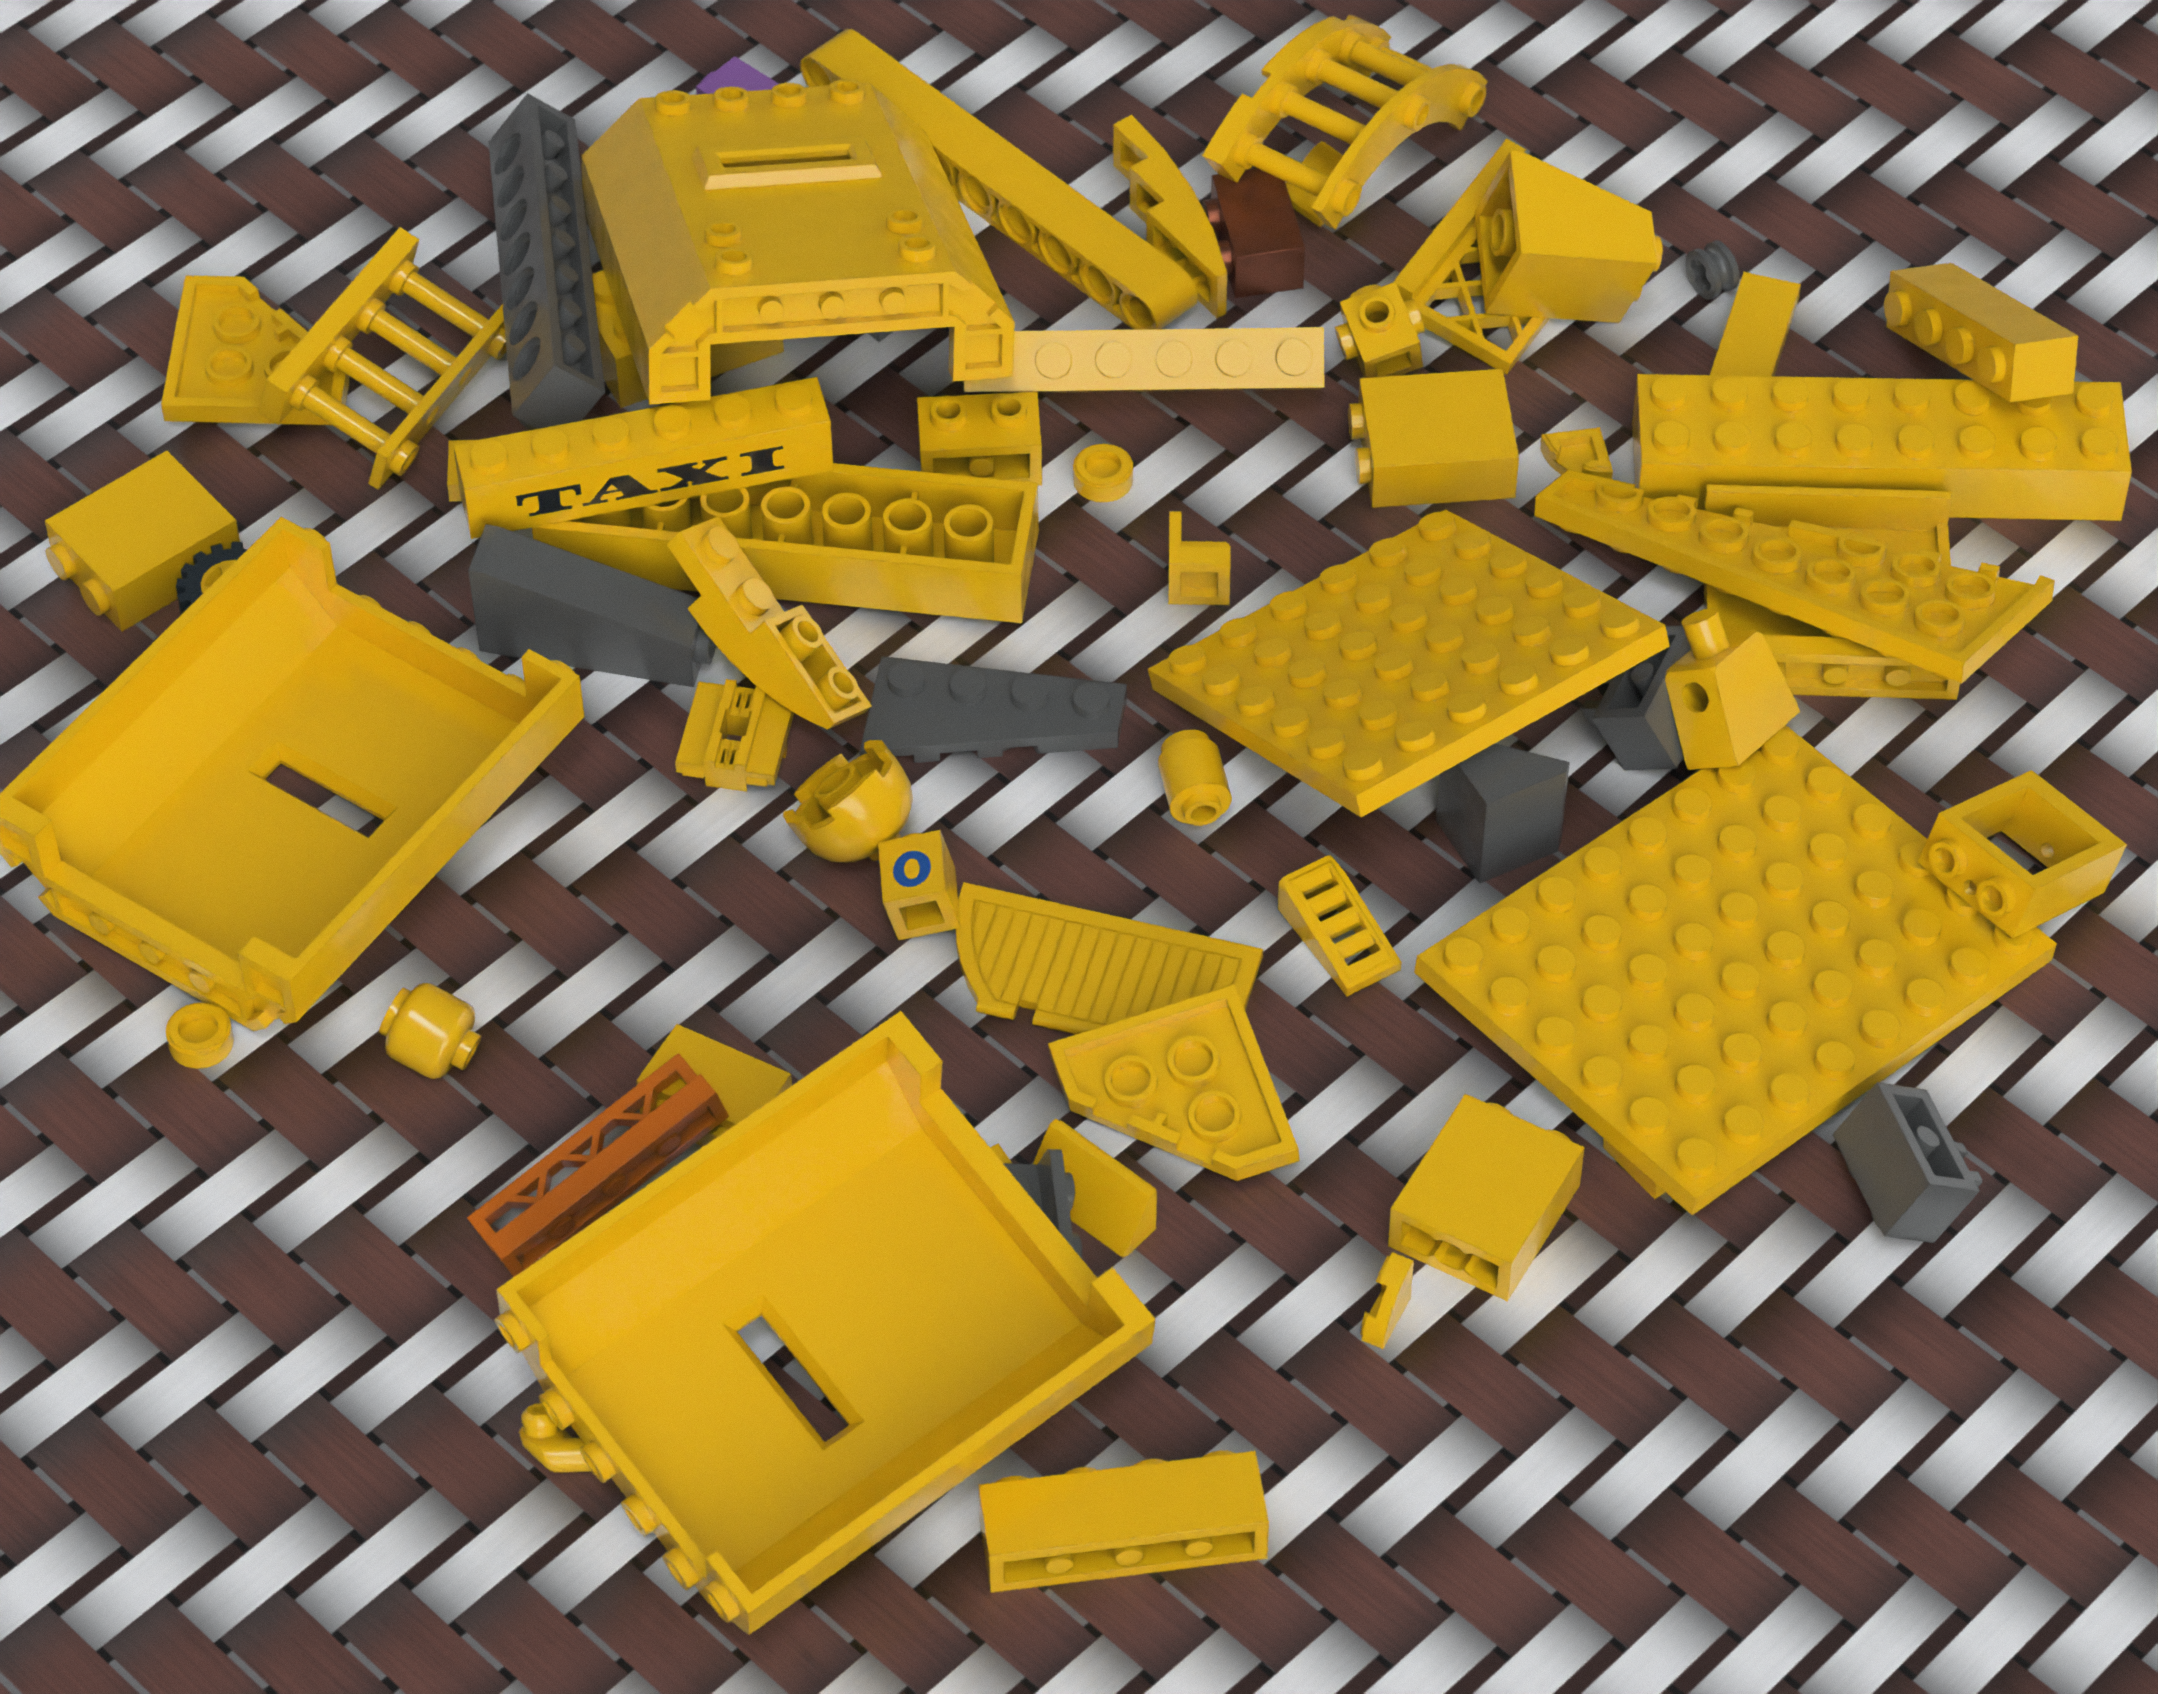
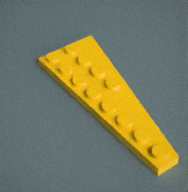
M1567 470L1538 493L1535 498L1534 516L1556 524L1564 531L1584 535L1609 545L1615 551L1640 557L1662 566L1671 573L1691 577L1715 587L1722 593L1747 599L1767 607L1775 614L1798 619L1822 629L1829 635L1846 638L1874 649L1882 656L1897 658L1930 671L1938 678L1953 680L1961 684L2052 602L2055 580L2040 575L2035 585L1999 577L2000 566L1983 562L1978 572L1941 564L1942 553L1922 549L1921 552L1891 553L1887 552V544L1878 543L1876 538L1796 520L1791 521L1788 529L1753 522L1754 511L1736 507L1733 517L1697 509L1698 498L1678 494L1677 497L1666 496L1651 499L1644 497V490L1635 488V484L1573 470Z

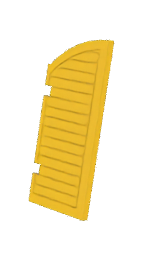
M963 882L958 899L961 928L956 929V949L967 987L977 1003L976 1012L1014 1020L1018 1008L1021 1006L1022 1008L1035 1010L1032 1018L1033 1025L1071 1034L1092 1030L1235 984L1243 1007L1246 1010L1263 958V949L965 882Z

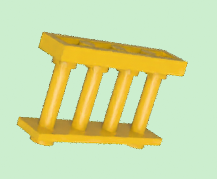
M401 227L398 228L266 379L259 408L260 414L277 425L283 421L293 408L299 411L307 408L376 453L368 484L377 490L381 488L393 472L398 476H402L408 470L418 454L420 446L417 444L489 358L492 356L496 360H500L507 352L503 304L490 319H487L418 274L419 267L413 264L419 239ZM393 293L398 296H402L405 293L472 336L473 339L459 356L455 357L385 311L386 304L384 303ZM360 331L365 334L373 331L441 375V377L424 396L352 349L353 342L351 341ZM327 369L333 373L340 369L406 412L408 416L392 434H389L318 388L320 384L318 379Z

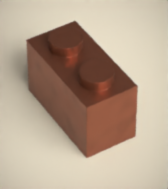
M1258 168L1245 170L1238 183L1220 174L1212 175L1211 199L1203 200L1202 208L1217 236V242L1234 297L1241 298L1303 289L1305 245L1285 181Z

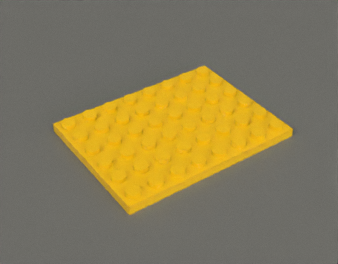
M1785 725L1739 766L1699 770L1417 955L1414 973L1687 1212L1694 1215L1873 1088L1877 1082L1880 1083L2052 961L2057 943L2037 927L2013 939L1917 862L1927 841L1926 837ZM1970 881V888L1976 892V885Z

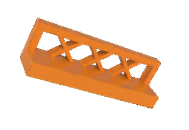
M678 1053L469 1215L467 1219L509 1273L515 1277L599 1219L727 1119L729 1115L715 1090L701 1074L697 1075ZM681 1078L686 1085L656 1108L657 1095ZM643 1107L642 1114L635 1113L637 1110ZM617 1126L631 1127L603 1149L605 1135ZM590 1148L589 1155H581ZM564 1167L579 1168L550 1190L552 1177ZM537 1189L536 1197L528 1196ZM512 1208L526 1209L497 1233L490 1226Z

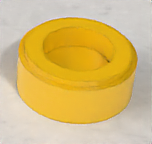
M1095 444L1084 448L1077 454L1073 462V484L1076 491L1090 501L1101 503L1116 501L1124 497L1133 485L1132 458L1125 450L1111 444Z
M210 1003L186 1005L177 1010L170 1017L166 1025V1038L170 1054L175 1061L185 1067L202 1069L214 1066L223 1061L233 1048L234 1036L230 1018L223 1009Z

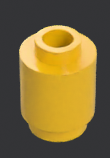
M1183 730L1169 736L1161 746L1158 767L1172 817L1179 822L1195 826H1203L1216 821L1227 811L1232 802L1218 746L1209 739L1206 733L1199 730Z

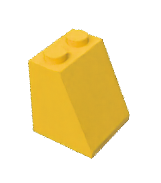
M1510 150L1475 210L1485 314L1620 323L1633 301L1639 300L1642 287L1652 272L1657 271L1661 264L1662 241L1659 236L1654 234L1651 211L1523 151Z

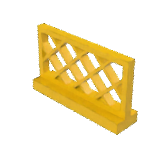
M1507 138L1393 281H1396L1403 301L1414 299L1424 328L1495 369H1503V373L1506 375L1550 318L1476 314L1470 296L1483 295L1482 280L1465 281L1460 266L1465 263L1480 262L1479 250L1476 247L1478 240L1475 210L1510 150L1526 152L1525 148ZM1458 298L1463 315L1446 317L1429 306L1434 300ZM1508 327L1513 343L1505 351L1486 340L1482 329Z

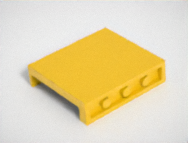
M1707 484L1704 511L1733 517L1736 507L1754 511L1753 522L1788 529L1791 521L1796 520L1876 538L1878 543L1887 544V552L1891 553L1921 552L1922 549L1942 553L1941 564L1951 566L1948 521L1952 504V491L1744 486L1737 484ZM1704 583L1705 609L1715 608L1718 610L1725 632L1755 629L1762 633L1793 695L1957 700L1960 687L1958 682L1938 678L1930 671L1897 658L1882 656L1874 649L1843 637L1829 635L1818 627L1790 616L1775 614L1767 607L1736 595L1722 593L1715 587Z

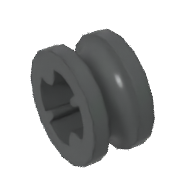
M1715 240L1707 243L1704 250L1698 248L1688 252L1685 261L1687 275L1692 286L1702 298L1710 300L1718 297L1721 290L1727 292L1737 288L1740 281L1739 268L1732 252L1723 242Z

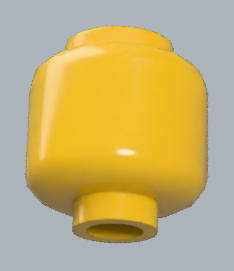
M421 983L412 991L403 987L391 1003L379 1028V1033L386 1037L385 1051L387 1055L430 1079L443 1077L452 1066L464 1070L472 1059L482 1038L481 1035L472 1031L476 1017L474 1007L431 983Z

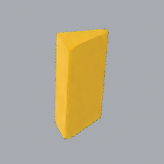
M1055 1118L1047 1128L1033 1164L1037 1165L1047 1149H1061L1064 1170L1072 1174L1075 1185L1074 1203L1070 1211L1071 1221L1117 1255L1122 1257L1128 1256L1156 1230V1188L1066 1123Z

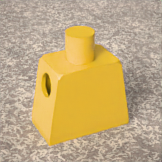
M1715 608L1703 609L1688 615L1682 620L1681 623L1691 650L1669 667L1665 675L1676 728L1688 770L1739 766L1800 713L1798 704L1763 634L1755 629L1725 632L1718 610Z

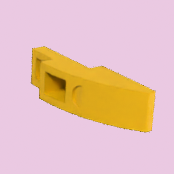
M719 516L680 531L666 544L701 595L687 609L727 659L757 687L795 714L827 730L865 713L872 707L859 688L854 676L846 669L824 637L821 628L811 618L805 607L799 605L784 612L769 586L762 580L740 548L735 536L727 529Z

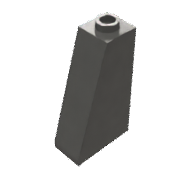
M485 525L468 569L479 651L521 658L530 649L551 661L558 660L570 667L688 687L695 686L701 665L711 664L716 645L706 635L687 609L698 598L499 526Z

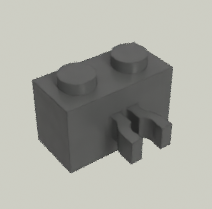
M1667 626L1666 631L1670 645L1668 648L1597 686L1603 698L1597 701L1586 700L1581 708L1591 726H1597L1624 770L1677 769L1683 757L1665 682L1666 670L1691 650L1683 626Z
M1877 1082L1832 1134L1846 1161L1849 1173L1856 1180L1872 1212L1873 1221L1885 1237L1934 1243L1980 1192L1978 1187L1983 1182L1980 1174L1977 1171H1969L1963 1160L1968 1154L1964 1144L1953 1141L1926 1089Z

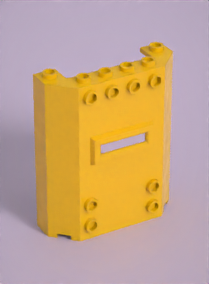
M840 79L832 82L830 86L804 87L796 83H781L775 85L770 90L747 91L740 87H722L715 90L714 93L693 95L677 90L663 91L655 97L639 98L582 154V186L586 220L649 405L711 400L710 345L949 327L948 371L953 381L1013 377L1014 319L928 135L871 83H861L852 79Z
M280 517L0 793V855L11 867L18 866L23 862L46 888L38 898L53 916L198 1000L220 1007L231 1019L250 1030L266 1029L276 1019H280L284 1024L294 1023L311 1008L585 717L580 676L565 663L558 660L551 661L530 649L521 657L524 680L514 674L506 675L482 662L470 650L463 647L456 648L435 637L420 623L415 621L407 622L383 609L373 598L367 595H357L337 584L330 542L316 530L302 528ZM282 764L384 821L368 837L265 779Z
M902 1011L886 1020L496 1289L500 1316L495 1318V1323L511 1348L517 1353L522 1352L544 1391V1393L539 1395V1400L549 1417L561 1430L571 1425L585 1444L580 1448V1453L593 1474L602 1483L612 1478L626 1496V1499L621 1502V1506L634 1527L643 1536H647L653 1531L668 1552L662 1556L663 1561L679 1585L685 1590L695 1585L705 1600L726 1623L732 1621L748 1635L752 1634L1152 1344L1156 1319L1116 1270L1112 1267L1098 1278L941 1089L943 1061ZM762 1316L849 1425L828 1441L824 1442L739 1335L738 1331L758 1317Z

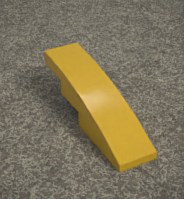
M1133 115L1113 124V166L1130 181V209L1146 223V242L1173 260L1189 274L1196 286L1198 301L1216 318L1225 315L1227 306V270L1215 232L1193 188L1166 150Z

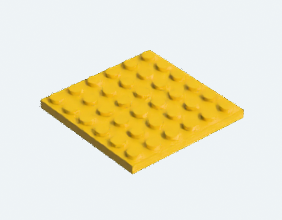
M1445 509L1441 512H1434L1424 516L1417 525L1393 538L1377 541L1370 547L1369 551L1354 559L1325 569L1320 574V577L1296 590L1276 595L1268 605L1253 613L1224 623L1219 631L1197 643L1175 649L1167 659L1148 668V673L1154 691L1362 818L1668 648L1670 645L1665 624Z

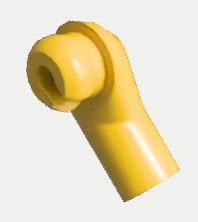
M541 1403L530 1405L523 1411L521 1415L523 1427L519 1430L522 1445L549 1471L557 1473L592 1472L580 1453V1448L585 1445L580 1437L573 1438L565 1429L561 1430L558 1428Z

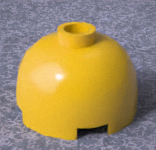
M882 740L864 742V750L867 753L850 762L840 753L816 770L795 791L794 795L801 804L796 811L793 809L784 811L783 818L800 841L815 855L831 862H856L870 857L872 861L879 860L878 842L902 838L899 832L908 821L913 802L911 783L896 757Z

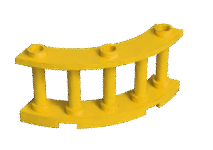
M1348 15L1344 21L1334 16L1328 17L1299 33L1266 63L1261 71L1262 75L1267 77V80L1252 98L1243 93L1240 95L1217 129L1202 156L1218 174L1238 183L1245 169H1250L1254 166L1317 196L1311 209L1326 226L1336 230L1343 216L1350 215L1357 206L1362 187L1369 177L1401 142L1414 132H1418L1423 127L1436 122H1447L1451 127L1461 131L1468 117H1474L1481 109L1486 97V84L1488 81L1480 73L1461 64H1446L1431 68L1392 50L1389 43L1391 36L1383 28L1355 15ZM1374 72L1404 87L1397 91L1369 77ZM1326 83L1376 106L1380 110L1367 125H1364L1304 96L1317 86ZM1289 115L1351 145L1341 157L1330 176L1263 145L1264 140L1277 123Z

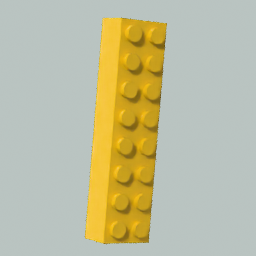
M1637 374L1632 418L1635 488L1644 490V497L1647 498L1677 497L1680 494L1698 498L1697 509L1704 510L1707 484L1952 491L1949 518L2122 520L2132 469L2121 382L2074 381V391L2072 394L2009 402L1974 380Z
M833 463L834 471L532 527L533 539L668 588L698 591L666 544L680 531L719 516L727 529L735 536L740 548L757 573L769 586L775 599L1022 623L1039 533L1038 483Z

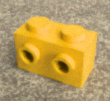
M1037 392L917 397L921 472L1038 483V486H1042V444Z

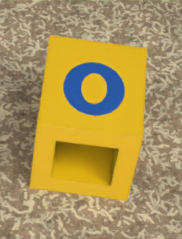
M941 830L912 833L902 838L878 842L883 905L898 941L961 928L955 865Z

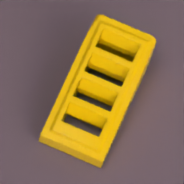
M1327 855L1284 876L1279 881L1278 910L1346 996L1401 970V960L1349 877L1332 855ZM1335 909L1339 912L1321 922L1319 920V917ZM1351 930L1355 932V934L1335 944L1332 941ZM1365 949L1371 952V955L1349 966L1344 960Z

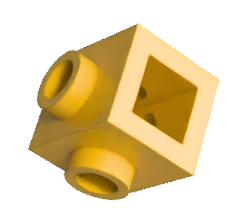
M1396 281L1382 287L1380 285L1362 287L1352 293L1349 299L1340 301L1343 324L1334 327L1336 337L1344 358L1349 360L1356 357L1364 378L1400 376L1423 367L1421 344L1418 338V334L1425 332L1423 321L1414 299L1403 301Z

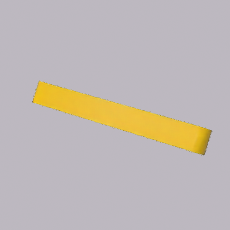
M845 29L801 60V74L808 87L830 86L832 82L840 79H852L861 83H871L927 133L958 201L1133 330L1163 329L1197 304L1198 293L1196 286L1189 274L1181 266L858 32L852 29Z

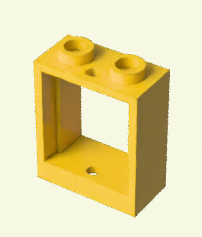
M2030 770L1940 812L1917 862L2013 939L2103 894L2127 844L2038 774ZM2002 831L2048 868L2032 875L1987 838ZM1970 881L1976 885V892L1970 888Z

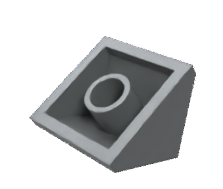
M1493 744L1439 774L1436 822L1479 884L1558 852L1562 839L1570 762Z

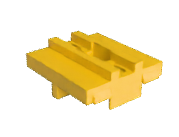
M726 679L725 685L698 681L675 761L676 772L682 773V776L703 779L705 777V786L747 792V785L775 786L782 758H786L787 739L794 712L775 701L757 686L755 689L737 687V680ZM729 734L742 736L741 741L727 740V736Z

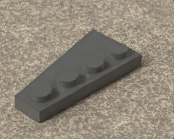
M881 656L871 699L872 707L869 709L861 743L860 756L867 753L864 750V742L869 740H882L895 757L913 755L914 763L940 761V753L976 750L978 758L1003 756V751L1015 747L1032 746L1037 754L1118 748L1127 702V684Z

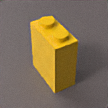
M1503 369L1360 378L1358 403L1348 404V425L1351 440L1361 439L1362 448L1355 449L1356 478L1358 484H1368L1372 508L1516 498L1519 454Z
M167 450L45 520L50 547L45 550V553L54 572L64 581L71 578L80 588L81 595L90 610L97 616L105 614L122 632L178 599L176 589L177 578H182L181 569L186 563L194 566V555L200 551L209 555L212 553L211 546L220 543L224 550L231 549L232 542H240L236 519Z
M1464 1094L1391 1207L1388 1247L1508 1302L1580 1186L1585 1147L1572 1142L1569 1137L1559 1131L1545 1130L1516 1117L1499 1104L1485 1103L1468 1094Z

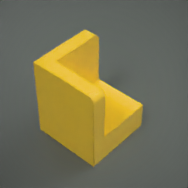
M1169 511L1168 604L1230 605L1231 546L1227 542L1181 541L1182 511Z

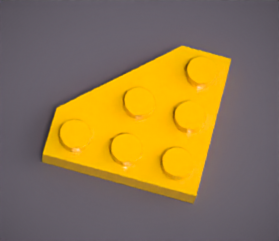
M185 275L161 402L164 421L276 424L259 413L266 379L308 331L281 308L275 311L260 298L258 288L245 277ZM327 369L318 379L320 381L318 388L346 405L350 382L349 375L340 369L334 373ZM293 408L280 423L331 425L307 408H304L302 411Z
M1235 984L1048 1043L1050 1058L1069 1110L1235 1181L1300 1161L1299 1148Z

